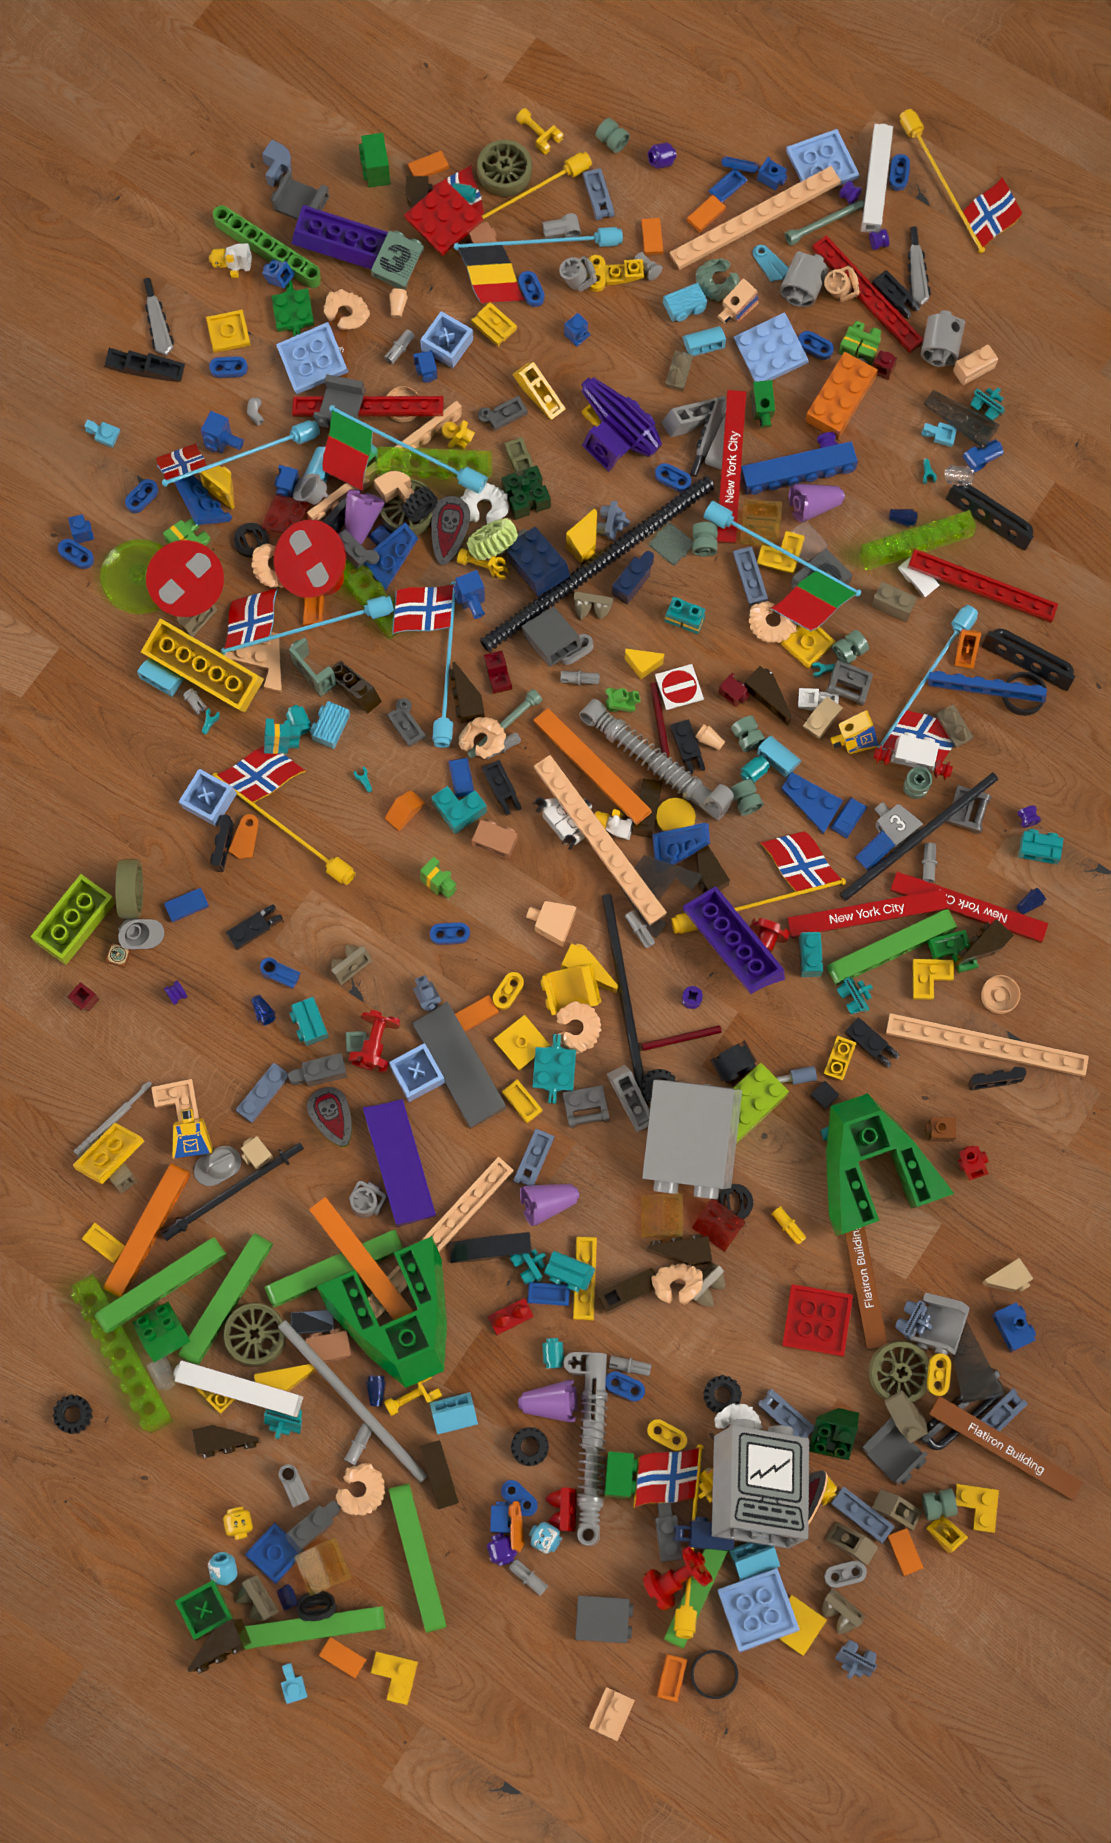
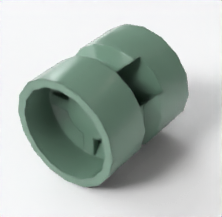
M607 118L598 127L595 137L602 143H607V147L614 153H618L628 143L630 133L624 128H620L613 119Z
M711 522L694 524L693 538L695 541L693 542V554L701 557L717 554V525Z
M853 630L845 636V640L840 639L832 645V648L839 661L850 664L856 660V655L861 656L869 650V645L865 637L858 630Z
M752 715L738 720L731 726L735 737L740 738L738 743L743 752H749L758 748L766 740L762 731L757 730L758 724Z
M915 767L909 771L903 785L904 792L908 797L921 799L926 796L933 780L930 771L924 767Z
M752 779L744 780L730 788L734 795L733 800L738 801L736 806L741 816L749 815L763 807L764 803L760 795L755 794L757 789Z
M952 1488L940 1490L938 1494L935 1492L922 1494V1505L927 1521L940 1519L941 1515L945 1518L957 1516V1504Z

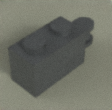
M342 1053L303 1062V1068L292 1070L288 1075L291 1084L307 1083L308 1087L347 1078Z
M337 1501L330 1502L324 1508L319 1505L287 1533L285 1539L298 1554L331 1527L332 1519L340 1511Z
M659 1503V1518H655L660 1563L682 1560L680 1541H673L676 1532L674 1525H678L677 1516H672L670 1503Z

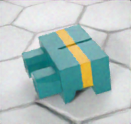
M673 597L666 612L664 622L679 628L682 625V629L699 634L705 620L704 614L706 609Z
M266 718L264 754H288V748H299L300 725H290V720H286L284 724H274V719Z

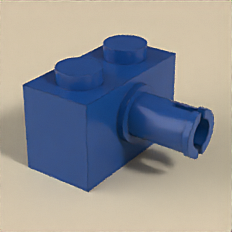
M210 411L201 428L205 447L211 452L217 451L219 453H223L226 445L241 450L244 439L232 435L228 418Z
M475 570L455 578L456 585L453 587L457 604H461L463 610L470 608L474 619L483 617L485 612L480 603L485 602V590L478 571Z
M1017 1302L991 1315L1010 1353L1036 1340L1034 1337L1036 1332L1031 1324L1028 1325L1025 1318V1310L1022 1306H1018Z

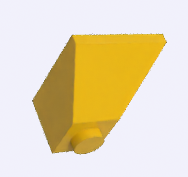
M216 466L200 472L202 485L208 492L233 510L234 494L231 472L224 466Z
M595 509L566 533V549L581 564L585 560L589 561L595 555L597 511Z

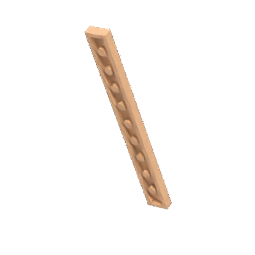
M832 166L676 248L670 252V257L678 270L834 188L840 184L841 180Z
M457 401L444 410L443 416H435L402 442L415 449L422 444H427L432 436L442 432V427L445 423H454L461 417L462 406ZM400 445L395 446L366 468L363 488H368L373 480L385 474L392 466L395 467L400 464L404 457L410 456L414 452ZM348 483L344 484L329 495L328 498H325L307 512L308 520L324 521L342 499L346 498L348 490L360 491V489Z
M551 755L534 765V769L648 924L652 925L665 916L667 913Z
M891 1013L886 1029V1035L1085 1077L1089 1059L1087 1055Z
M498 1157L422 1240L432 1236L440 1252L507 1180L514 1170ZM398 1265L388 1278L399 1293L402 1294L408 1285ZM372 1293L368 1300L378 1320L386 1309Z

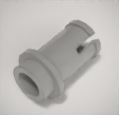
M191 688L183 694L184 700L189 702L196 714H200L207 706L197 695V690L194 691Z

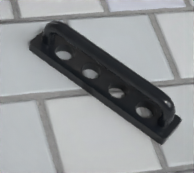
M954 484L946 497L947 501L1022 550L1028 548L1034 537L1033 527L1029 522L969 484H960L959 486ZM962 499L967 500L969 505L963 503ZM978 509L984 511L985 515H981ZM994 520H998L1001 526L997 525ZM1010 530L1015 531L1017 536L1012 535Z
M999 628L993 632L989 631L982 644V647L1036 674L1065 691L1069 690L1075 679V675H1073L1074 669L1070 663L1006 629ZM998 645H1003L1007 650L1001 649ZM1016 654H1020L1024 659L1018 658ZM1033 663L1039 664L1041 668L1035 667ZM1050 672L1056 673L1058 677L1052 676Z
M989 1367L953 1399L951 1403L963 1410L992 1384L994 1392L970 1413L976 1418L980 1417L1002 1395L1003 1386L998 1379L1001 1374L997 1369ZM932 1418L926 1424L928 1434L917 1440L924 1444L926 1443L932 1450L937 1451L947 1447L960 1433L952 1429L943 1439L935 1442L932 1437L945 1424Z

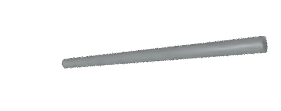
M285 1320L278 1328L421 1483L428 1476Z

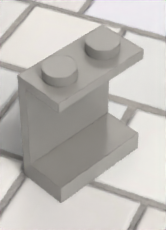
M925 1293L923 1301L929 1305L926 1314L931 1316L928 1323L933 1328L931 1331L925 1329L919 1337L911 1336L910 1340L924 1351H928L930 1348L934 1349L937 1354L947 1355L949 1353L955 1355L970 1307L962 1301Z

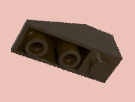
M406 176V201L411 209L432 191V183H429L428 176Z
M340 661L331 668L334 671L336 684L365 713L368 714L382 702L375 688L345 663Z
M452 662L453 669H449L451 681H455V687L452 688L453 698L458 699V705L455 706L456 716L461 717V723H468L477 717L484 718L481 694L456 662Z
M997 919L991 923L987 921L980 928L982 933L979 936L976 934L968 942L970 944L968 949L964 947L958 953L957 957L959 959L954 965L958 966L992 956L1000 951L1014 935Z
M703 1234L692 1235L691 1239L683 1240V1237H675L670 1239L671 1242L665 1243L662 1240L651 1241L650 1245L646 1247L647 1252L681 1264L699 1266L712 1263L709 1237H703Z
M653 1268L598 1293L597 1297L606 1314L609 1315L654 1291L652 1276H656Z
M215 1425L192 1429L196 1454L202 1456L203 1459L215 1457L216 1452L223 1451V1454L236 1452L235 1448L244 1446V1449L257 1447L256 1443L261 1442L259 1437Z
M232 1619L215 1628L188 1667V1672L197 1671L198 1674L210 1669L209 1665L226 1661L228 1659L227 1656L231 1653L236 1655L245 1650L244 1646L250 1644L251 1641L242 1619Z

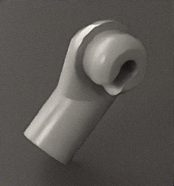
M253 397L248 401L247 414L259 426L264 422L263 417L258 413V408L262 402L260 398Z

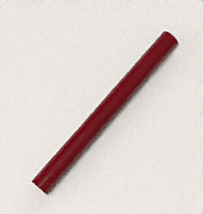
M657 682L650 683L661 753H666L668 758L670 753Z
M720 1025L641 1044L643 1051L720 1034L722 1031Z

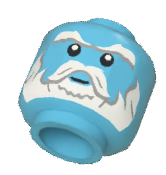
M541 1522L538 1526L534 1525L529 1533V1536L532 1537L531 1546L545 1554L551 1551L555 1552L562 1539L560 1531L546 1522Z
M219 1552L213 1555L208 1562L210 1578L216 1584L228 1585L237 1577L236 1562L232 1555L226 1552Z

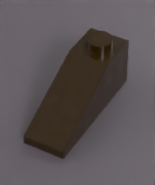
M759 666L744 683L747 692L786 725H789L792 715L777 681L773 677V673L769 669Z
M643 778L639 798L651 809L652 813L638 825L634 823L633 835L652 838L663 782Z
M707 845L696 852L699 881L697 884L701 892L705 893L714 887L722 890L729 886L730 879L710 847Z

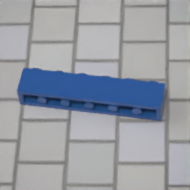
M852 441L744 465L741 466L740 477L745 494L756 495L764 490L770 489L773 491L786 485L794 486L804 481L813 482L817 478H831L839 473H851L856 470L858 460Z

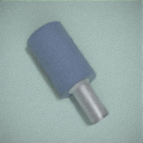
M809 1066L790 1070L789 1075L779 1076L777 1079L781 1083L791 1081L792 1085L816 1081L817 1075L815 1067Z

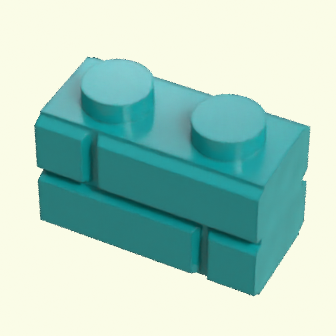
M1028 829L1021 836L1018 858L1058 865L1061 859L1064 838L1059 837L1056 833H1047L1046 835L1040 834L1038 830Z
M821 932L800 933L801 977H821L823 973Z
M314 997L291 1005L292 1012H289L293 1024L298 1023L299 1030L296 1032L300 1042L304 1041L306 1046H309L329 1037Z
M553 1251L550 1262L545 1269V1274L550 1276L549 1280L559 1285L561 1282H565L568 1284L567 1288L579 1292V1289L586 1291L595 1268Z

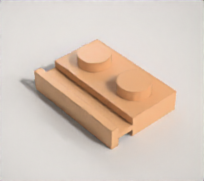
M606 1687L589 1728L618 1741L635 1700Z

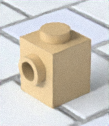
M258 1136L254 1139L250 1137L243 1143L241 1150L244 1154L241 1157L247 1165L252 1164L258 1170L273 1160V1156Z

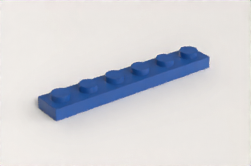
M942 671L929 672L928 685L932 687L1046 702L1047 688L1041 685L1026 686L1020 682L1005 683L1000 679L991 681L979 676L970 678L965 677L963 674L949 675Z

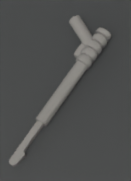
M151 1082L142 1085V1089L128 1103L125 1102L73 1152L80 1158L151 1087Z

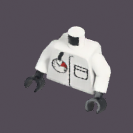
M538 797L532 803V805L536 804L539 806L536 809L537 813L545 809L543 811V818L562 840V844H570L569 850L584 839L581 831L556 798L543 799ZM585 798V803L591 809V803Z

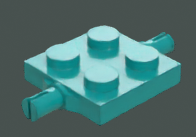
M553 1034L552 1046L547 1048L536 1047L533 1088H542L549 1091L548 1103L556 1104L557 1092L562 1090L573 1091L576 1050L560 1047L562 1035L559 1034L558 1037L557 1034Z

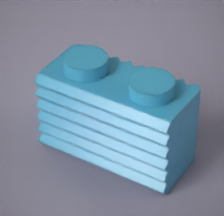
M695 283L663 297V305L672 322L683 321L689 315L702 313L706 309L707 299L699 283Z
M327 701L325 706H321L318 713L320 718L317 723H313L310 733L312 734L313 741L334 749L350 717V712L347 708Z

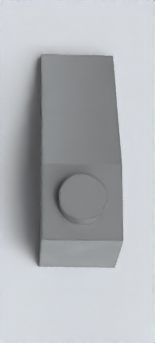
M714 399L672 408L661 422L669 436L683 435L706 424L705 419L710 412L711 401Z
M623 1065L607 1073L609 1081L636 1132L648 1127L650 1111L631 1070Z

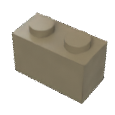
M881 582L871 606L907 622L917 597L885 582Z

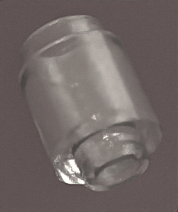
M950 465L944 472V478L948 484L967 486L972 484L974 480V471L966 466Z

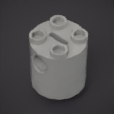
M796 252L780 287V294L791 305L810 307L815 303L828 273L823 257L818 254L809 255L803 252Z
M947 310L941 311L940 314L929 316L920 354L921 357L936 367L955 364L959 356L965 320L953 316Z

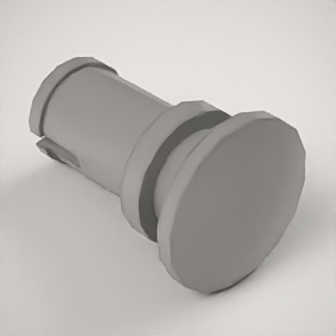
M643 252L635 256L634 260L643 259L644 273L649 281L656 279L661 274L662 266L649 260Z

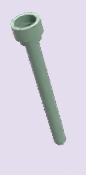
M859 200L802 229H791L785 232V239L790 246L797 244L802 236L864 207L865 202Z
M531 689L526 694L525 701L500 723L504 730L530 706H537L543 701L537 691ZM487 735L477 744L479 747L487 742ZM476 745L468 752L470 758L476 756Z

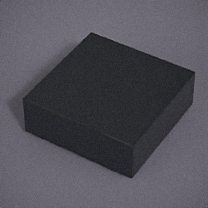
M824 1081L810 1096L825 1110L839 1094Z

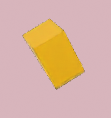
M626 649L625 660L642 680L663 665L664 654Z
M943 1515L926 1528L947 1553L953 1552L968 1538L966 1534Z

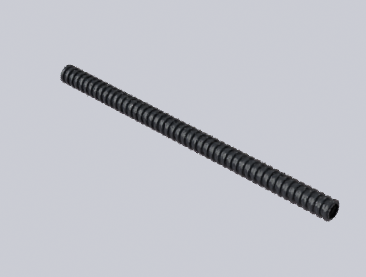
M703 476L702 479L698 480V483L695 482L693 486H689L688 489L684 490V493H680L679 496L674 497V500H670V503H666L665 507H660V510L658 509L656 513H652L651 517L648 516L646 520H643L642 524L638 523L637 527H633L632 530L627 532L628 534H623V537H619L618 541L615 540L613 544H609V548L605 547L604 551L601 550L599 554L595 555V558H590V561H586L585 565L582 564L580 568H576V572L572 571L570 577L543 593L542 596H538V599H534L533 603H528V606H524L523 610L520 609L519 613H514V617L510 616L509 620L504 621V624H499L500 627H495V630H491L490 634H485V638L481 637L480 642L486 651L492 652V649H496L497 645L502 644V641H507V638H511L512 634L515 635L516 631H521V627L526 622L539 616L545 610L550 609V606H555L554 603L558 604L559 600H563L564 596H569V593H573L574 589L577 590L578 586L583 585V582L587 583L588 579L596 576L597 572H602V569H606L607 565L610 566L611 562L616 561V558L620 559L621 555H625L626 552L630 551V548H635V545H639L640 541L643 542L644 538L647 539L649 534L653 535L654 531L657 532L659 528L663 527V524H668V521L676 518L677 514L680 515L682 511L690 508L691 504H695L701 497H705V494L713 491L715 487L712 480L707 476Z

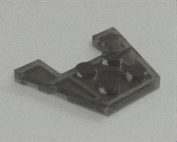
M643 855L634 868L658 901L676 878L693 890L703 877L700 873ZM620 886V888L622 889V891L624 892L632 906L640 915L643 922L647 924V927L651 931V934L655 938H657L663 931V929L666 927L667 923L664 922L662 919H659L652 925H649L640 913V911L628 897L626 892Z

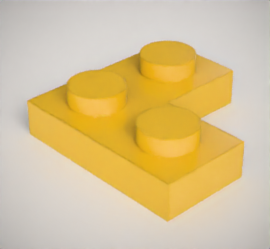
M786 531L781 548L800 557L805 536ZM762 545L757 560V565L795 574L798 561L775 548Z
M913 959V1000H933L934 981H953L954 961Z
M956 1484L955 1499L957 1506L975 1509L973 1530L995 1533L999 1490Z
M376 1652L371 1673L392 1678L387 1700L408 1705L418 1662Z

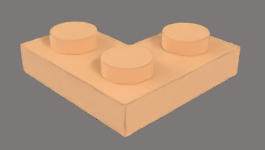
M192 1079L151 1087L155 1108L176 1105L178 1121H182L180 1110L192 1108L194 1119L199 1118Z

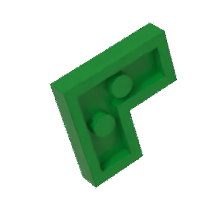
M966 930L931 938L927 941L934 960L952 955L954 963L959 959L957 957L958 953L964 947L968 949L970 946ZM977 960L958 965L956 969L959 974L975 970L979 966Z

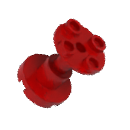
M753 918L750 925L751 930L757 934V937L770 953L773 951L776 942L785 943L790 935L789 930L786 928L784 931L779 929L780 924L768 919L759 918L756 921Z
M370 1010V1013L363 1012L361 1018L373 1024L369 1040H364L361 1052H350L348 1062L352 1061V1065L372 1071V1069L379 1068L378 1072L386 1073L389 1063L380 1058L384 1047L381 1044V1039L385 1028H400V1019L392 1016L384 1017L381 1012L376 1010Z
M685 1547L682 1550L683 1559L686 1564L684 1567L676 1572L671 1569L663 1575L656 1569H650L644 1573L646 1575L643 1577L644 1586L651 1598L655 1596L659 1601L656 1605L661 1610L667 1611L675 1605L674 1593L682 1589V1583L692 1576L703 1586H707L713 1581L712 1575L704 1565L706 1561L701 1552L695 1553L691 1547Z

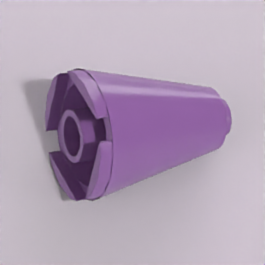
M795 484L789 491V505L794 507L792 515L799 523L810 520L841 505L844 500V492L838 486Z
M348 490L346 495L345 529L360 544L364 542L384 506L383 499L370 493L365 495L360 494L358 490Z
M572 1184L527 1185L520 1188L521 1204H525L526 1210L523 1212L530 1226L539 1225L577 1203V1199H579L578 1189L573 1187Z
M566 1380L523 1392L522 1397H519V1409H522L524 1414L565 1422H575L577 1416H573V1411H577L576 1387L571 1386L574 1380Z

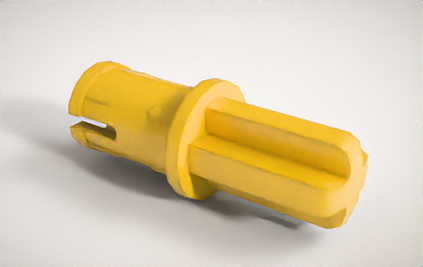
M781 1206L771 1214L783 1228L782 1231H786L796 1244H800L806 1239V1236L794 1223L795 1220H792Z

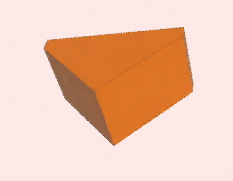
M961 630L957 641L954 666L974 669L981 632Z
M410 790L396 798L385 816V820L400 831L426 802Z

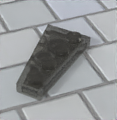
M934 389L924 403L926 407L983 450L1000 426V424Z
M966 1320L955 1355L952 1354L963 1404L1004 1396V1391Z

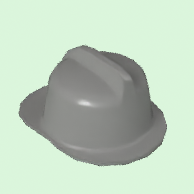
M306 474L296 484L293 490V498L297 501H305L315 505L322 498L329 497L326 493L327 485L320 478L319 474Z
M127 919L118 927V941L125 949L154 948L160 944L164 937V928L157 920Z
M221 1146L213 1149L212 1153L205 1154L197 1160L194 1166L195 1178L205 1186H214L236 1174L240 1169V1154L230 1146Z

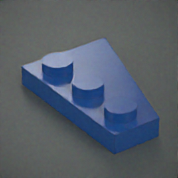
M194 475L175 481L196 525L231 521L232 516L228 512L225 513L220 508L221 504L217 500L214 501L207 494L208 490Z
M407 523L402 524L373 549L380 557L377 564L364 563L384 590L388 589L418 540V537Z
M793 772L790 773L781 789L806 814V817L819 828L822 834L825 833L843 802L842 799Z
M701 823L653 834L656 873L664 872L710 844L709 824Z

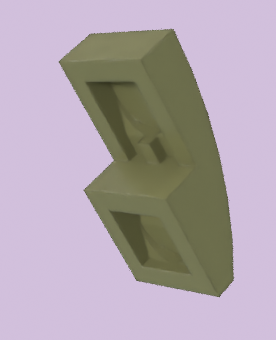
M523 437L504 443L517 477L523 475V470L534 466Z

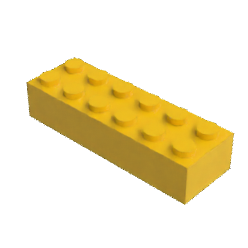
M161 618L141 650V653L244 713L264 681V678Z

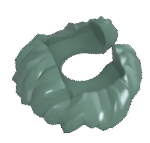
M711 259L704 262V265L696 270V283H699L706 297H710L711 300L715 299L716 302L724 300L739 283L737 273H730V276L723 284L713 282L712 276L714 273L726 272L730 268L731 263L727 259Z

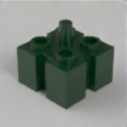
M537 465L523 470V475L517 477L516 473L501 478V487L504 493L507 494V500H510V509L515 520L529 516V510L535 509L537 513L551 508V497L546 485L543 486V478Z

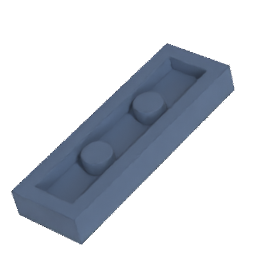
M752 546L733 551L749 606L768 601Z
M273 1063L237 1107L236 1112L253 1123L288 1080L289 1074Z
M842 1487L831 1502L832 1506L881 1544L895 1527L845 1487Z

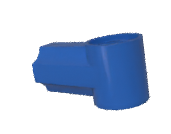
M995 439L979 448L973 447L963 454V458L972 472H977L984 468L988 462L1002 456L1004 451L1001 443Z
M271 957L263 959L260 964L261 974L264 978L272 979L294 989L301 974L300 972L278 963ZM271 964L275 969L272 972H266L264 967Z

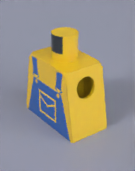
M867 710L839 724L841 734L830 738L834 749L845 745L849 754L879 747L874 725Z
M192 1108L180 1110L182 1121L174 1122L173 1158L212 1153L213 1146L204 1119H194Z

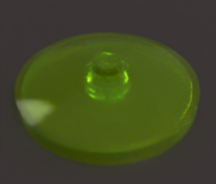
M134 539L116 546L106 556L101 567L100 580L106 597L114 606L134 614L149 613L159 609L148 593L146 571L150 560L163 547L162 545L151 540Z

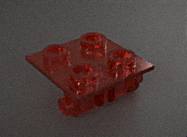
M275 495L261 528L283 534L293 524L303 521L310 503Z
M711 1199L692 1228L699 1234H703V1237L708 1236L710 1242L725 1252L745 1225V1221H743V1218L735 1215L734 1211H730L728 1207L720 1204L719 1200Z

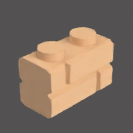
M987 344L981 350L978 349L956 361L953 371L961 384L965 385L994 369L998 358Z

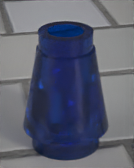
M914 509L890 510V521L909 528L916 526L918 512L914 511Z
M1036 887L1026 894L1019 904L1016 905V908L1024 915L1044 905L1043 902L1047 899L1041 890Z
M261 995L254 996L251 999V1003L258 1023L266 1026L274 1022L276 1012Z
M368 1376L366 1386L370 1406H382L387 1382L384 1381V1376Z

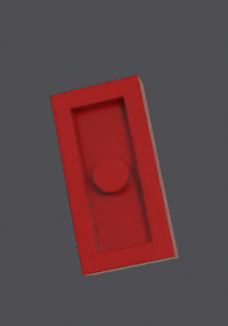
M525 1298L487 1316L496 1336L534 1318Z
M561 1487V1490L554 1491L545 1498L550 1505L560 1508V1511L553 1514L548 1520L553 1527L560 1531L576 1532L577 1489Z

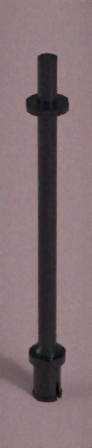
M299 1142L284 1153L279 1149L278 1153L280 1155L186 1217L175 1218L176 1221L161 1229L160 1232L166 1241H169L178 1233L187 1231L188 1224L283 1162L286 1165H290L288 1159L302 1151L304 1147Z

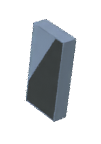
M328 1310L291 1313L292 1328L298 1334L330 1332L334 1330L333 1315Z

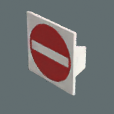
M692 664L655 674L666 710L704 700Z

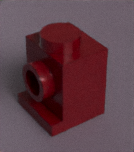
M880 350L873 364V367L878 369L877 376L889 380L896 366L897 357L890 352ZM878 366L881 367V368H883V369H886L887 372H886V371H883V370H881V369H879Z
M731 673L719 686L718 693L737 707L740 703L744 704L750 695L747 693L745 684L740 680L736 681L734 679L735 674Z
M81 982L67 996L80 1010L86 1009L88 1012L99 1001L97 995Z

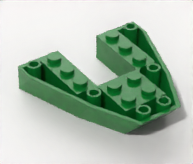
M868 1093L830 1107L826 1148L828 1212L836 1236L880 1221L858 1162L887 1151L890 1152L910 1209L955 1194L903 1127Z
M432 1236L394 1252L418 1310L392 1322L379 1326L356 1270L317 1286L327 1310L375 1363L405 1388L443 1372L445 1367L447 1317L442 1258Z

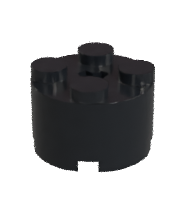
M745 1040L741 1042L742 1046L738 1043L720 1053L716 1057L717 1060L714 1057L710 1059L721 1081L725 1080L728 1083L738 1077V1072L743 1071L745 1074L756 1067L755 1063L757 1060Z

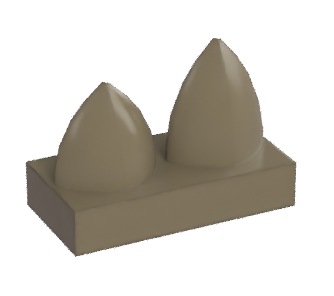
M675 351L665 387L684 391L693 355Z
M575 591V611L578 618L582 620L588 614L592 602H594L595 613L599 619H602L609 613L614 598Z
M213 605L206 612L193 617L177 616V621L188 635L194 637L214 615L217 608Z
M954 704L936 714L955 748L974 738Z
M346 945L347 958L344 960H332L331 971L341 985L373 961L363 945L361 947Z
M711 1263L702 1272L703 1285L701 1291L693 1300L703 1306L713 1307V1297L709 1290L710 1286L715 1289H725V1278L722 1274L724 1270L719 1265Z
M258 1575L242 1583L243 1586L240 1588L235 1602L245 1604L253 1601L254 1605L250 1611V1619L257 1621L266 1620L279 1613Z
M834 1588L828 1592L822 1606L824 1617L841 1613L837 1622V1634L847 1633L855 1627L858 1628L864 1621L866 1615Z

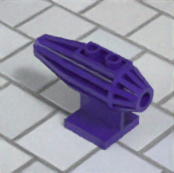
M588 377L582 383V393L602 421L599 426H594L589 430L582 446L608 472L614 468L616 462L629 449L651 457L661 447L662 442L655 428L652 416L645 413L635 400H632L629 396L627 398L595 377L592 379Z

